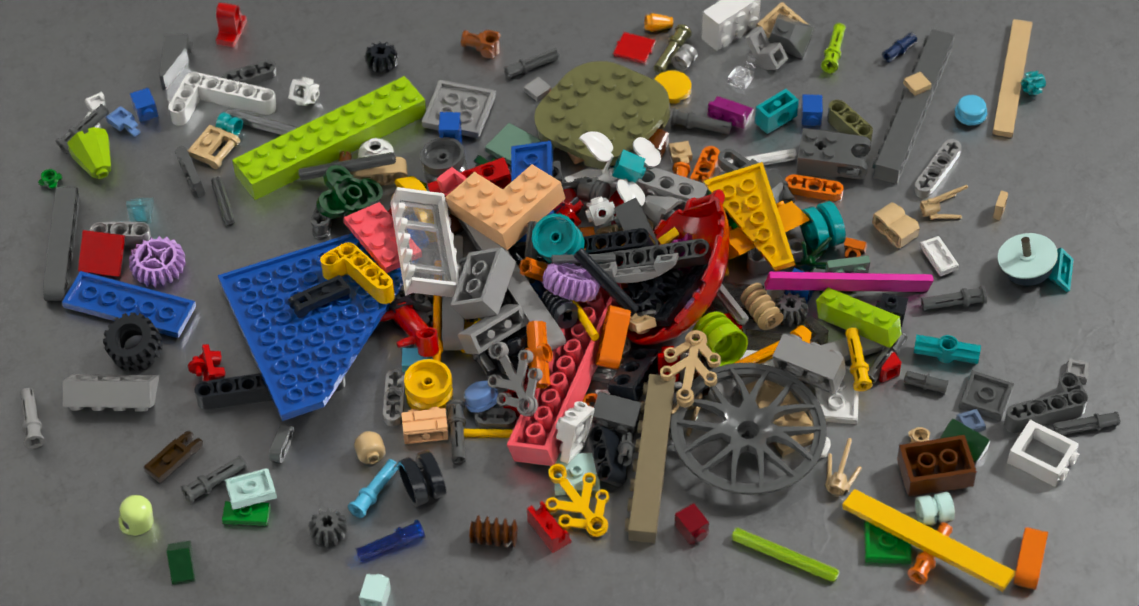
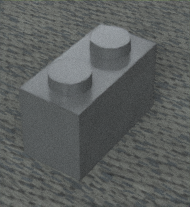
M598 392L592 423L595 426L600 425L605 428L616 429L621 434H627L628 432L634 434L641 410V403Z

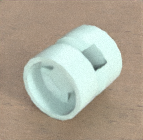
M948 492L935 494L933 498L927 495L915 499L918 522L929 526L934 525L937 520L940 523L954 520V504Z

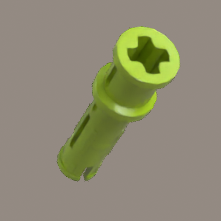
M842 23L834 25L829 47L824 51L825 58L821 62V68L828 73H834L838 69V60L841 58L840 47L846 29Z

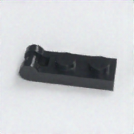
M339 275L291 296L287 303L294 309L297 317L303 318L309 311L350 294V288Z

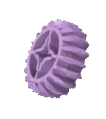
M160 236L157 239L150 237L149 241L143 240L142 245L136 244V249L131 250L129 268L132 271L133 277L140 284L145 283L147 287L150 284H153L155 288L158 284L164 286L166 282L172 284L173 278L179 279V274L183 273L186 264L185 253L175 239L170 241L168 237L164 239Z
M551 263L543 274L542 283L549 292L554 293V295L576 302H589L598 295L600 284L581 266L568 263Z

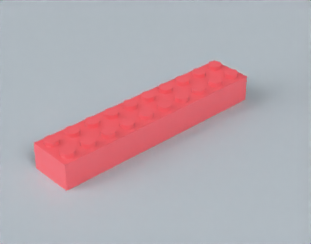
M601 285L595 299L589 302L578 301L600 337L598 340L593 341L579 319L570 328H560L565 336L566 344L552 350L553 358L549 362L550 385L548 388L535 389L534 397L538 402L537 411L532 416L520 414L507 443V447L515 462L552 466L558 459L562 441L556 439L558 432L556 429L557 421L565 415L569 408L574 407L575 402H582L598 367L595 364L608 306L612 305L622 308Z

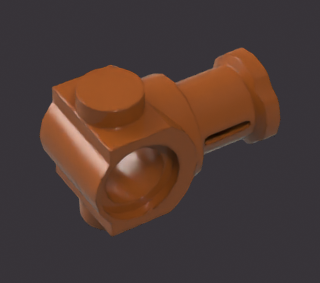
M464 30L461 46L474 47L483 57L494 59L500 52L499 39L501 36L499 32L485 30L480 32L479 35Z

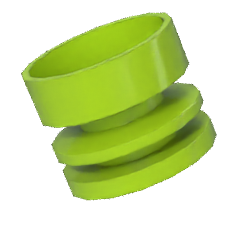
M721 312L708 313L692 329V331L699 330L705 333L707 347L713 353L720 355V366L733 364L740 360L747 350V336ZM711 359L710 361L716 362V361H718V360H717V359Z

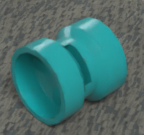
M222 112L216 120L215 127L238 136L242 130L243 121L240 118H232L230 114Z

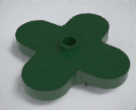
M333 165L327 169L323 177L328 190L321 193L316 201L318 211L327 218L346 217L378 203L383 195L382 187L377 181L370 178L361 180L353 178L354 175L350 174L346 168Z

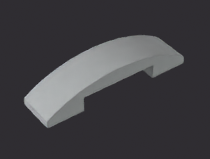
M678 253L659 255L656 257L653 265L623 269L617 268L616 261L600 263L598 265L615 282L634 283L664 274L676 265L679 255Z

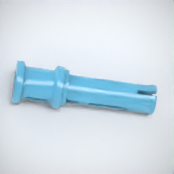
M392 459L387 460L370 484L360 489L358 497L354 502L348 504V509L354 516L364 518L367 509L377 502V495L396 471H398V464L394 467L397 463Z

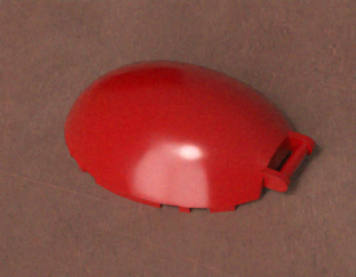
M715 190L712 194L700 198L688 199L684 210H676L666 221L661 219L653 230L658 240L675 227L680 235L677 239H682L685 237V234L689 233L692 235V240H706L713 251L708 267L701 279L703 281L699 287L701 290L699 293H693L692 297L695 300L688 310L683 308L670 326L653 327L644 334H637V332L628 329L626 337L633 343L653 345L675 339L697 323L716 297L726 273L729 257V223L723 208L725 195L722 190ZM706 249L701 250L699 254H703Z

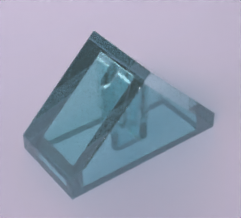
M154 197L132 198L126 201L130 222H145L146 224L152 222Z

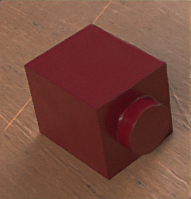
M694 503L675 513L674 526L689 545L696 541L700 542L709 535V521Z

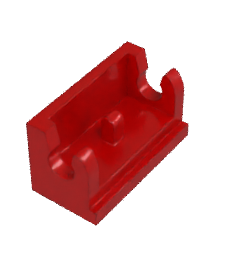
M541 501L539 509L535 510L532 505L527 508V522L550 551L554 553L570 544L572 540L567 530L562 529L547 510L546 504Z

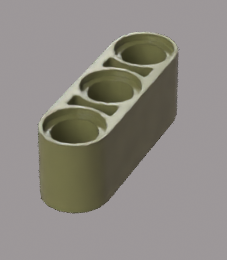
M832 100L829 103L827 121L839 133L865 136L872 142L873 127L842 100Z

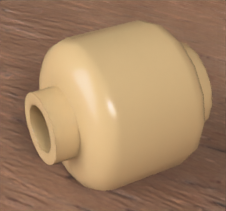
M363 432L354 442V448L361 463L376 464L386 453L381 436L375 432Z

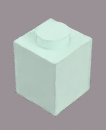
M367 574L359 596L360 606H386L391 591L389 578L380 574Z

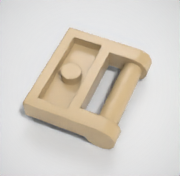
M209 125L190 147L188 153L190 157L207 163L217 170L232 148L237 147L240 143V139L235 134ZM227 141L216 156H212L222 142Z

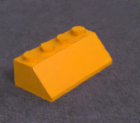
M784 201L776 203L785 233L809 221L808 216L792 201L786 204ZM731 226L729 227L728 260L755 248L739 227L732 229Z

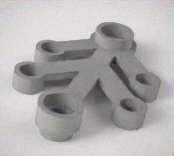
M497 341L491 343L489 355L493 359L500 360L509 380L502 379L500 375H490L488 385L492 388L501 387L514 390L519 399L512 398L509 393H500L497 396V403L500 406L510 405L517 407V410L523 416L534 415L538 408L537 399L534 397L537 382L543 377L542 370L539 368L529 369L527 374L529 381L526 391L523 387L527 364L532 362L533 353L530 350H521L519 352V363L516 373L508 357L509 349L507 345Z

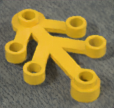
M562 464L552 465L549 469L550 480L553 483L559 484L572 502L550 497L546 500L547 510L551 513L558 510L581 513L585 519L571 518L567 514L561 515L558 520L559 525L563 530H568L571 527L586 529L588 534L593 537L603 536L608 530V522L603 515L605 504L609 501V493L604 489L596 492L597 505L593 514L589 504L592 487L596 484V476L590 472L583 475L582 496H580L568 481L566 468ZM556 473H561L562 477L555 478L554 475ZM587 478L593 479L591 483H587L585 480ZM602 494L606 495L604 500H600L598 497ZM551 502H555L557 504L553 508L548 506ZM564 519L570 521L567 525L561 523ZM600 524L601 528L596 530L593 526Z

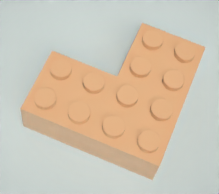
M531 164L504 189L499 188L474 172L445 198L452 215L508 250L527 233L529 221L539 222L565 199V195L560 181Z

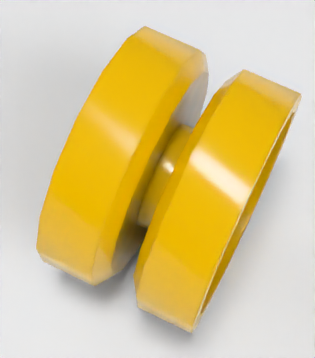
M433 359L420 360L410 365L405 372V395L407 404L411 409L418 411L429 410L432 407L446 409V403L453 400L452 376L450 369L444 363Z

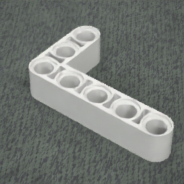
M191 72L184 77L168 106L171 121L176 126L185 125L189 121L200 100L263 115H271L277 109L275 94L270 89L197 72Z

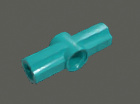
M916 335L914 353L937 357L942 363H951L956 360L978 364L981 345L958 342L951 335H945L941 338Z

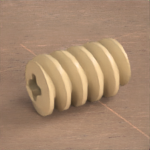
M754 283L744 290L740 298L741 302L745 305V308L761 330L775 328L783 321V314L780 313L778 307H775V302L771 301V297L767 295V291L763 289L761 283Z

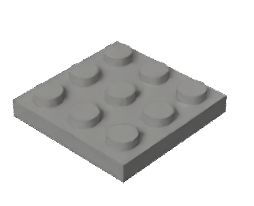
M439 80L423 117L422 127L439 130L440 112H460L462 135L479 138L495 100L496 91Z

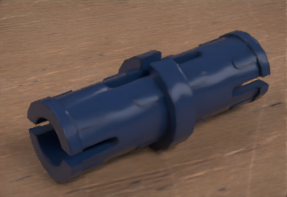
M908 33L904 38L896 40L890 48L882 52L883 59L891 62L895 57L906 53L909 47L917 43L916 35Z

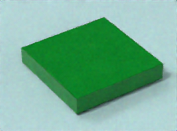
M864 521L866 563L911 565L910 543Z

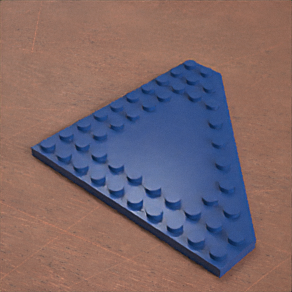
M414 214L404 217L408 221L418 222ZM406 229L407 233L410 234V239L420 250L427 249L429 242L424 231ZM353 233L218 275L219 283L282 421L325 407L389 308V303L381 304L377 302L348 274L343 275L342 278L349 286L350 294L309 311L303 318L297 317L294 309L287 303L291 296L327 281L323 277L320 258L326 252L343 243H353L376 263ZM419 259L413 261L412 264H417ZM401 267L387 273L393 280L395 297L403 286Z

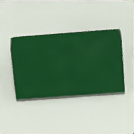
M952 419L940 439L965 435L973 462L978 463L988 450L990 440L957 420Z

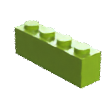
M828 287L816 300L819 319L845 330L857 328L860 336L888 348H891L902 335L900 316Z

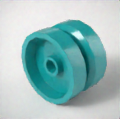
M825 201L818 204L816 208L808 207L802 209L808 216L809 221L801 224L800 229L806 244L812 251L816 250L828 237H832V240L821 251L826 250L828 246L835 247L845 242L844 222L834 203Z
M550 214L543 217L537 222L532 232L534 248L549 264L552 263V255H574L580 248L584 249L585 240L582 232L569 217L563 214Z

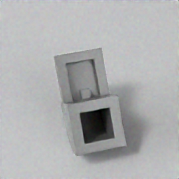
M756 27L745 37L751 50L748 53L749 58L761 68L777 70L788 60L781 43H769L762 27Z

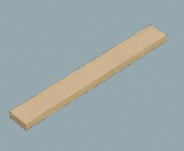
M1013 19L993 135L1013 137L1032 22Z

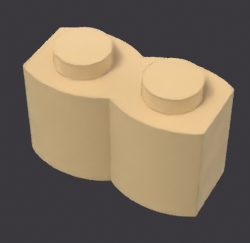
M893 202L873 214L872 224L885 235L897 248L905 246L919 235L920 227L918 222L906 215L904 209Z

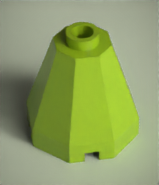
M92 127L88 129V133L84 134L83 131L77 132L67 142L71 157L92 178L103 179L107 177L111 172L109 137L106 130Z

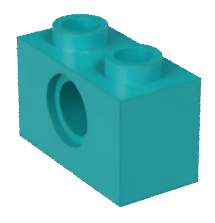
M787 89L782 90L756 106L754 123L765 133L772 132L797 117L799 99Z

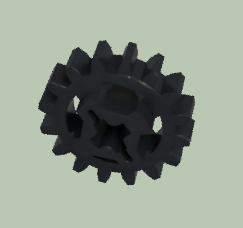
M657 276L641 282L626 283L628 287L623 288V291L639 307L637 312L649 311L650 308L656 310L655 304L662 303L660 297L665 296L662 290L666 288V285L663 284L664 279Z

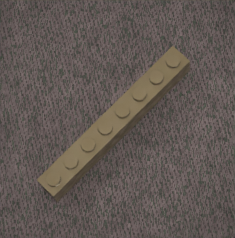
M649 374L648 382H644L643 395H646V401L641 402L640 414H644V418L639 420L638 433H641V439H636L635 452L639 453L638 459L634 458L633 472H636V478H631L630 492L634 493L633 498L628 499L627 511L631 512L630 518L625 520V532H629V541L656 543L676 377H673L670 381H664L661 379V375Z

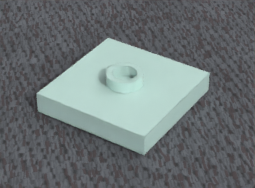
M578 453L568 464L560 461L561 454H559L555 464H562L566 468L567 479L577 493L582 495L583 475L590 472L596 476V484L592 487L591 495H596V492L600 490V480L597 477L593 454ZM561 473L555 474V478L562 477ZM587 478L585 481L591 483L593 479ZM555 483V496L567 495L562 487Z
M268 468L225 480L233 510L277 498Z

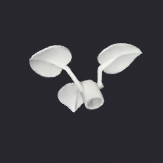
M587 132L580 136L579 139L596 159L601 162H607L598 180L608 182L610 188L616 187L624 203L636 197L640 205L643 206L645 195L642 189L635 182L628 183L627 179L620 180L613 177L614 168L608 169L613 159V154L611 153L613 145L611 141L599 132ZM639 137L633 141L634 151L638 156L645 158L644 164L647 167L652 168L660 163V152L649 140Z

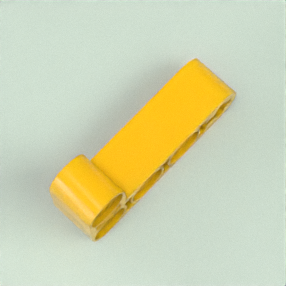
M343 243L321 256V268L325 279L330 280L340 275L342 277L348 274L377 302L388 304L395 299L392 278L353 243Z

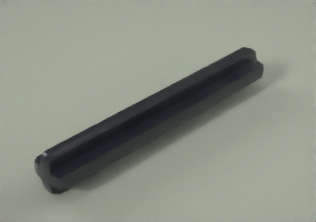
M580 248L574 254V258L623 309L631 310V316L638 311L639 307L583 248Z

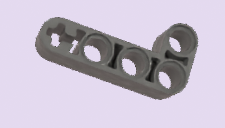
M1065 372L1059 378L1056 394L1009 406L1006 412L1004 427L1011 433H1019L1024 430L1029 420L1042 426L1079 418L1085 412L1088 395L1077 375Z

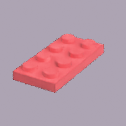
M380 202L344 217V224L385 273L400 268L393 217ZM410 239L409 248L413 250L411 257L413 262L422 258V252Z

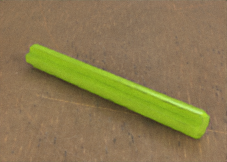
M735 528L732 533L733 541L831 582H835L838 578L839 570L740 528Z

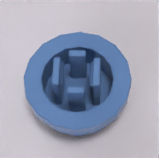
M488 381L475 382L467 387L464 392L465 406L470 412H483L497 403L499 393L496 388L488 385Z

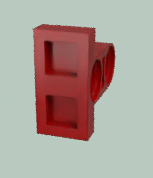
M220 2L216 9L219 30L215 39L216 45L235 48L247 18L245 15H241L239 5Z

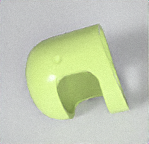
M131 495L121 503L119 508V527L122 533L136 536L142 535L152 528L154 523L152 505L147 498L141 495ZM123 521L128 524L129 529L125 528Z

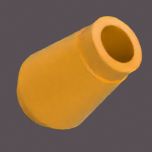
M654 13L645 15V30L654 32L673 28V17Z

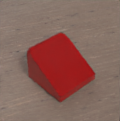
M895 352L889 356L881 367L879 379L881 383L900 375L902 362Z

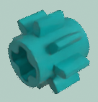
M1038 71L1025 73L1026 78L1021 80L1023 91L1028 92L1029 95L1043 93L1042 88L1046 86L1044 75L1039 74Z

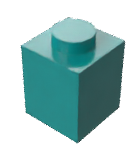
M623 149L616 160L612 176L620 180L627 179L628 183H636L638 178L642 179L645 174L646 168L643 167L645 158Z

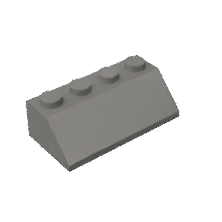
M72 374L62 381L63 407H70V410H83V407H91L93 411L105 410V407H113L114 411H125L126 408H135V411H148V408L155 404L159 375Z

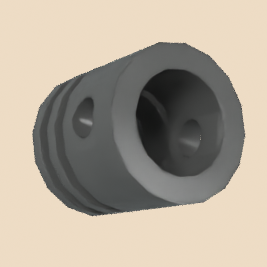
M583 177L577 188V197L591 203V199L600 196L609 199L610 184L594 178Z

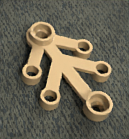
M699 330L689 332L685 337V342L676 348L669 347L664 351L665 360L667 362H674L679 355L689 350V355L671 367L664 366L660 370L661 379L670 381L674 375L686 369L682 388L676 393L677 404L681 407H690L694 403V393L691 387L695 370L704 379L706 386L712 387L717 384L716 373L708 371L697 357L700 351L707 359L708 365L711 368L719 367L721 358L719 354L713 353L707 347V337L705 333ZM669 353H673V354H674V356H672V357H669V356H667V355H668ZM711 359H717L718 361L712 362V361H710V360H711ZM670 372L669 375H664L663 373ZM712 377L714 380L708 381L707 378Z

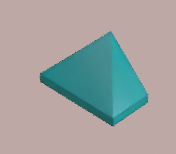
M1061 247L1057 249V261L1048 279L1064 291L1069 292L1074 259Z

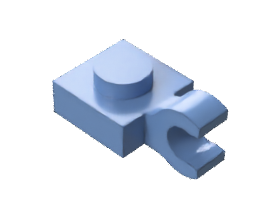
M121 106L106 116L107 123L119 131L125 128L133 137L141 133L136 128L138 124L135 122L134 115Z

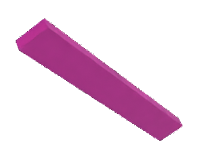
M769 272L764 284L765 290L825 291L829 287L836 291L928 292L934 280L931 274Z

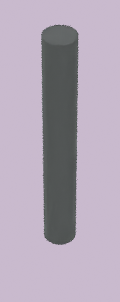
M589 254L596 263L615 262L616 260L615 254ZM574 255L551 256L552 264L579 263L574 258Z

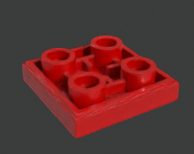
M83 230L78 271L120 277L125 235Z

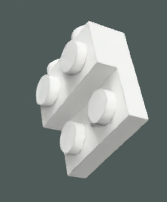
M575 402L574 407L569 408L565 415L558 419L556 429L558 430L556 439L562 441L560 461L567 464L587 446L595 408L588 406L584 402Z

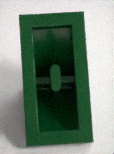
M191 540L168 544L166 552L172 585L195 581Z

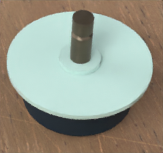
M1035 233L1019 234L1008 239L1001 246L998 252V263L1014 283L1024 286L1036 285L1045 281L1050 276L1052 268L1057 261V248L1049 238Z

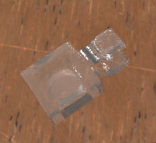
M749 56L743 67L737 65L728 76V83L745 90L754 79L755 72L753 71L757 66L754 63L757 58Z

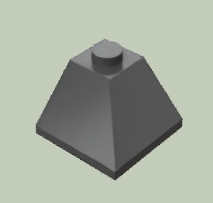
M778 14L768 41L769 43H781L785 53L803 59L815 27Z

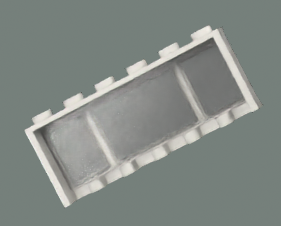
M397 187L390 205L405 296L411 293L452 297L453 299L460 279V267L456 261L457 250L453 245L454 234L450 228L451 218L448 217V204L445 201L444 193Z

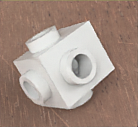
M307 77L293 79L288 98L295 100L296 104L302 106L315 104L320 94L318 90L319 84L313 83L314 79Z
M602 196L591 199V203L586 204L588 210L585 211L588 222H592L595 226L599 225V228L610 225V221L614 220V203L609 202L606 197L602 198ZM600 210H605V215H598Z

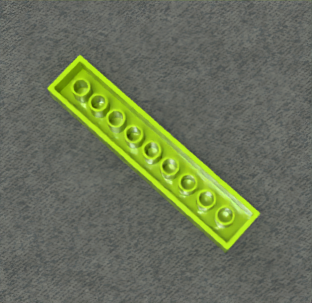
M403 76L232 159L235 176L252 198L257 200L300 179L299 169L332 163L339 159V153L344 151L345 156L346 151L352 153L358 150L367 140L373 138L380 139L423 118L426 113L425 99L409 80Z

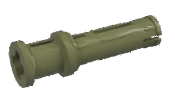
M677 25L676 32L669 37L668 46L653 67L656 73L665 72L671 63L672 56L685 44L686 39L691 37L692 31L686 25Z

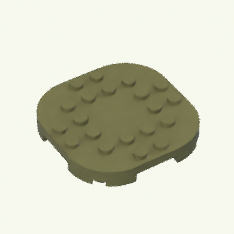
M594 61L579 65L569 71L543 98L535 111V126L541 142L551 141L552 151L557 147L583 159L588 167L604 169L607 162H601L596 159L579 137L587 132L604 134L613 145V150L611 151L613 159L610 166H614L623 149L638 155L633 149V141L642 137L648 140L659 127L664 129L670 118V103L666 89L656 80L613 62Z

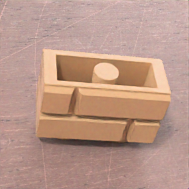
M432 407L429 410L422 411L411 409L402 413L405 444L449 440L445 408Z

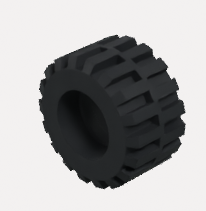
M131 312L129 316L126 313L122 314V318L116 317L113 324L109 323L107 326L109 330L104 332L106 338L103 339V344L105 345V351L119 368H124L130 372L133 368L137 372L140 371L141 367L146 369L149 363L153 365L156 362L154 358H159L160 352L158 350H162L163 346L161 344L162 337L148 317L145 318L140 313L137 316L135 312ZM136 335L142 336L138 345L130 349H124V345L129 338Z

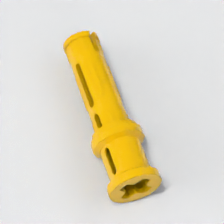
M849 328L845 331L852 363L850 373L854 378L853 389L859 392L866 391L873 386L868 375L869 365L864 361L859 330L857 328Z

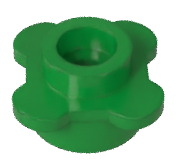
M46 169L41 173V179L38 183L40 186L54 189L57 187L58 181L62 179V175L53 169Z

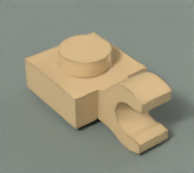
M688 141L669 144L672 163L685 162L690 164L692 152Z
M635 313L630 316L628 329L637 332V334H644L649 332L650 328L657 325L654 317L648 315L640 317Z

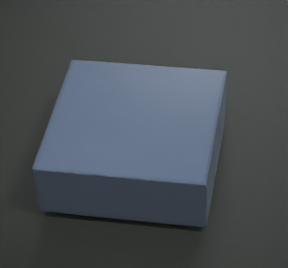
M977 409L956 416L958 422L976 432L986 429V424Z

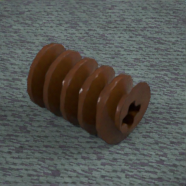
M477 515L476 520L471 521L469 543L472 544L477 539V543L482 545L484 540H486V544L491 546L495 540L497 547H500L504 541L506 548H509L512 542L515 548L518 533L516 519L513 520L511 525H508L507 518L504 519L502 524H499L498 517H495L494 522L490 523L489 516H486L485 521L481 522L480 515Z

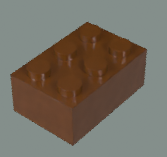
M965 435L899 445L897 462L908 497L974 487L977 471Z

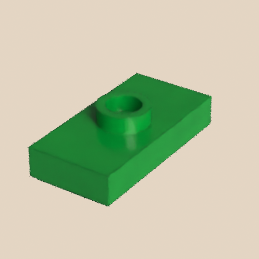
M225 501L222 523L227 525L268 526L270 503L260 502L233 510L231 501Z

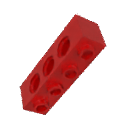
M504 157L460 172L466 178L476 172L501 189H504L512 182ZM437 181L427 184L430 192L441 193Z

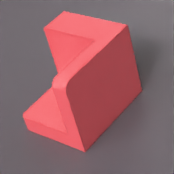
M451 167L437 178L441 193L447 196L467 178Z

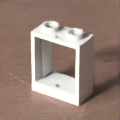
M1029 420L1011 448L1007 463L1056 487L1060 480L1064 481L1069 472L1068 466L1070 464L1074 465L1077 461L1079 453L1076 451L1079 443ZM1033 439L1065 454L1057 468L1025 453Z

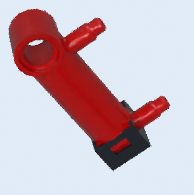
M406 296L389 303V312H385L380 322L391 320L395 326L400 325L409 336L397 341V347H407L415 344L420 356L431 357L439 352L437 330L429 327L414 310L412 300Z

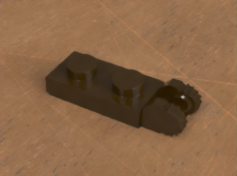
M191 431L184 432V434L177 439L175 438L143 467L144 471L161 483L203 446V440L196 438L188 444L193 439L194 434Z

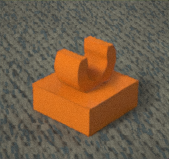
M846 237L844 247L847 249L845 251V258H849L851 252H855L857 254L856 257H860L861 253L866 252L867 243Z

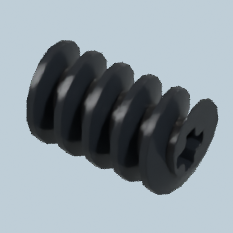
M547 289L541 296V301L560 328L564 329L574 326L578 320L577 306L572 300L554 295V293L549 292Z

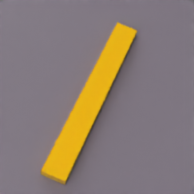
M856 489L851 492L842 504V509L1002 592L1014 577V570Z

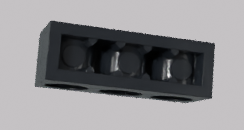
M634 347L630 354L626 356L621 367L618 368L613 379L609 381L608 392L610 395L638 402L643 395L644 382L649 380V374L656 375L658 372V350Z

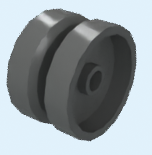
M449 137L437 138L425 144L421 150L420 159L427 183L437 181V178L451 167L458 172L468 170L464 148L456 139Z

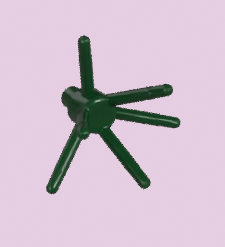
M828 237L809 256H807L806 243L802 241L803 258H801L800 262H796L795 266H792L793 269L796 268L804 272H813L814 269L825 270L827 262H816V260L827 252V250H821L832 240V237Z

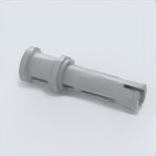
M24 388L20 392L25 420L22 424V430L26 436L24 445L35 449L44 444V437L41 435L42 423L37 417L34 390L31 389L30 392V388Z

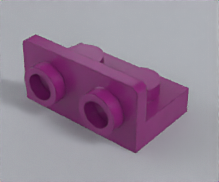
M719 96L715 98L714 102L710 101L708 103L707 117L732 122V126L741 129L745 128L753 114V108Z

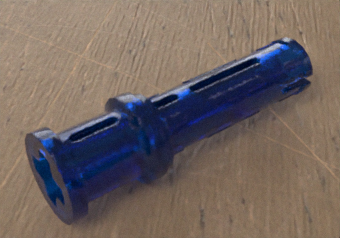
M416 519L413 524L403 528L398 527L394 533L356 548V552L360 561L363 562L396 546L401 545L405 547L408 545V542L418 538L423 539L425 538V533L421 523Z

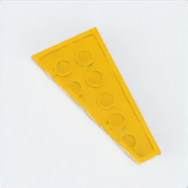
M763 162L703 181L711 194L718 189L724 192L723 208L775 272L795 266Z

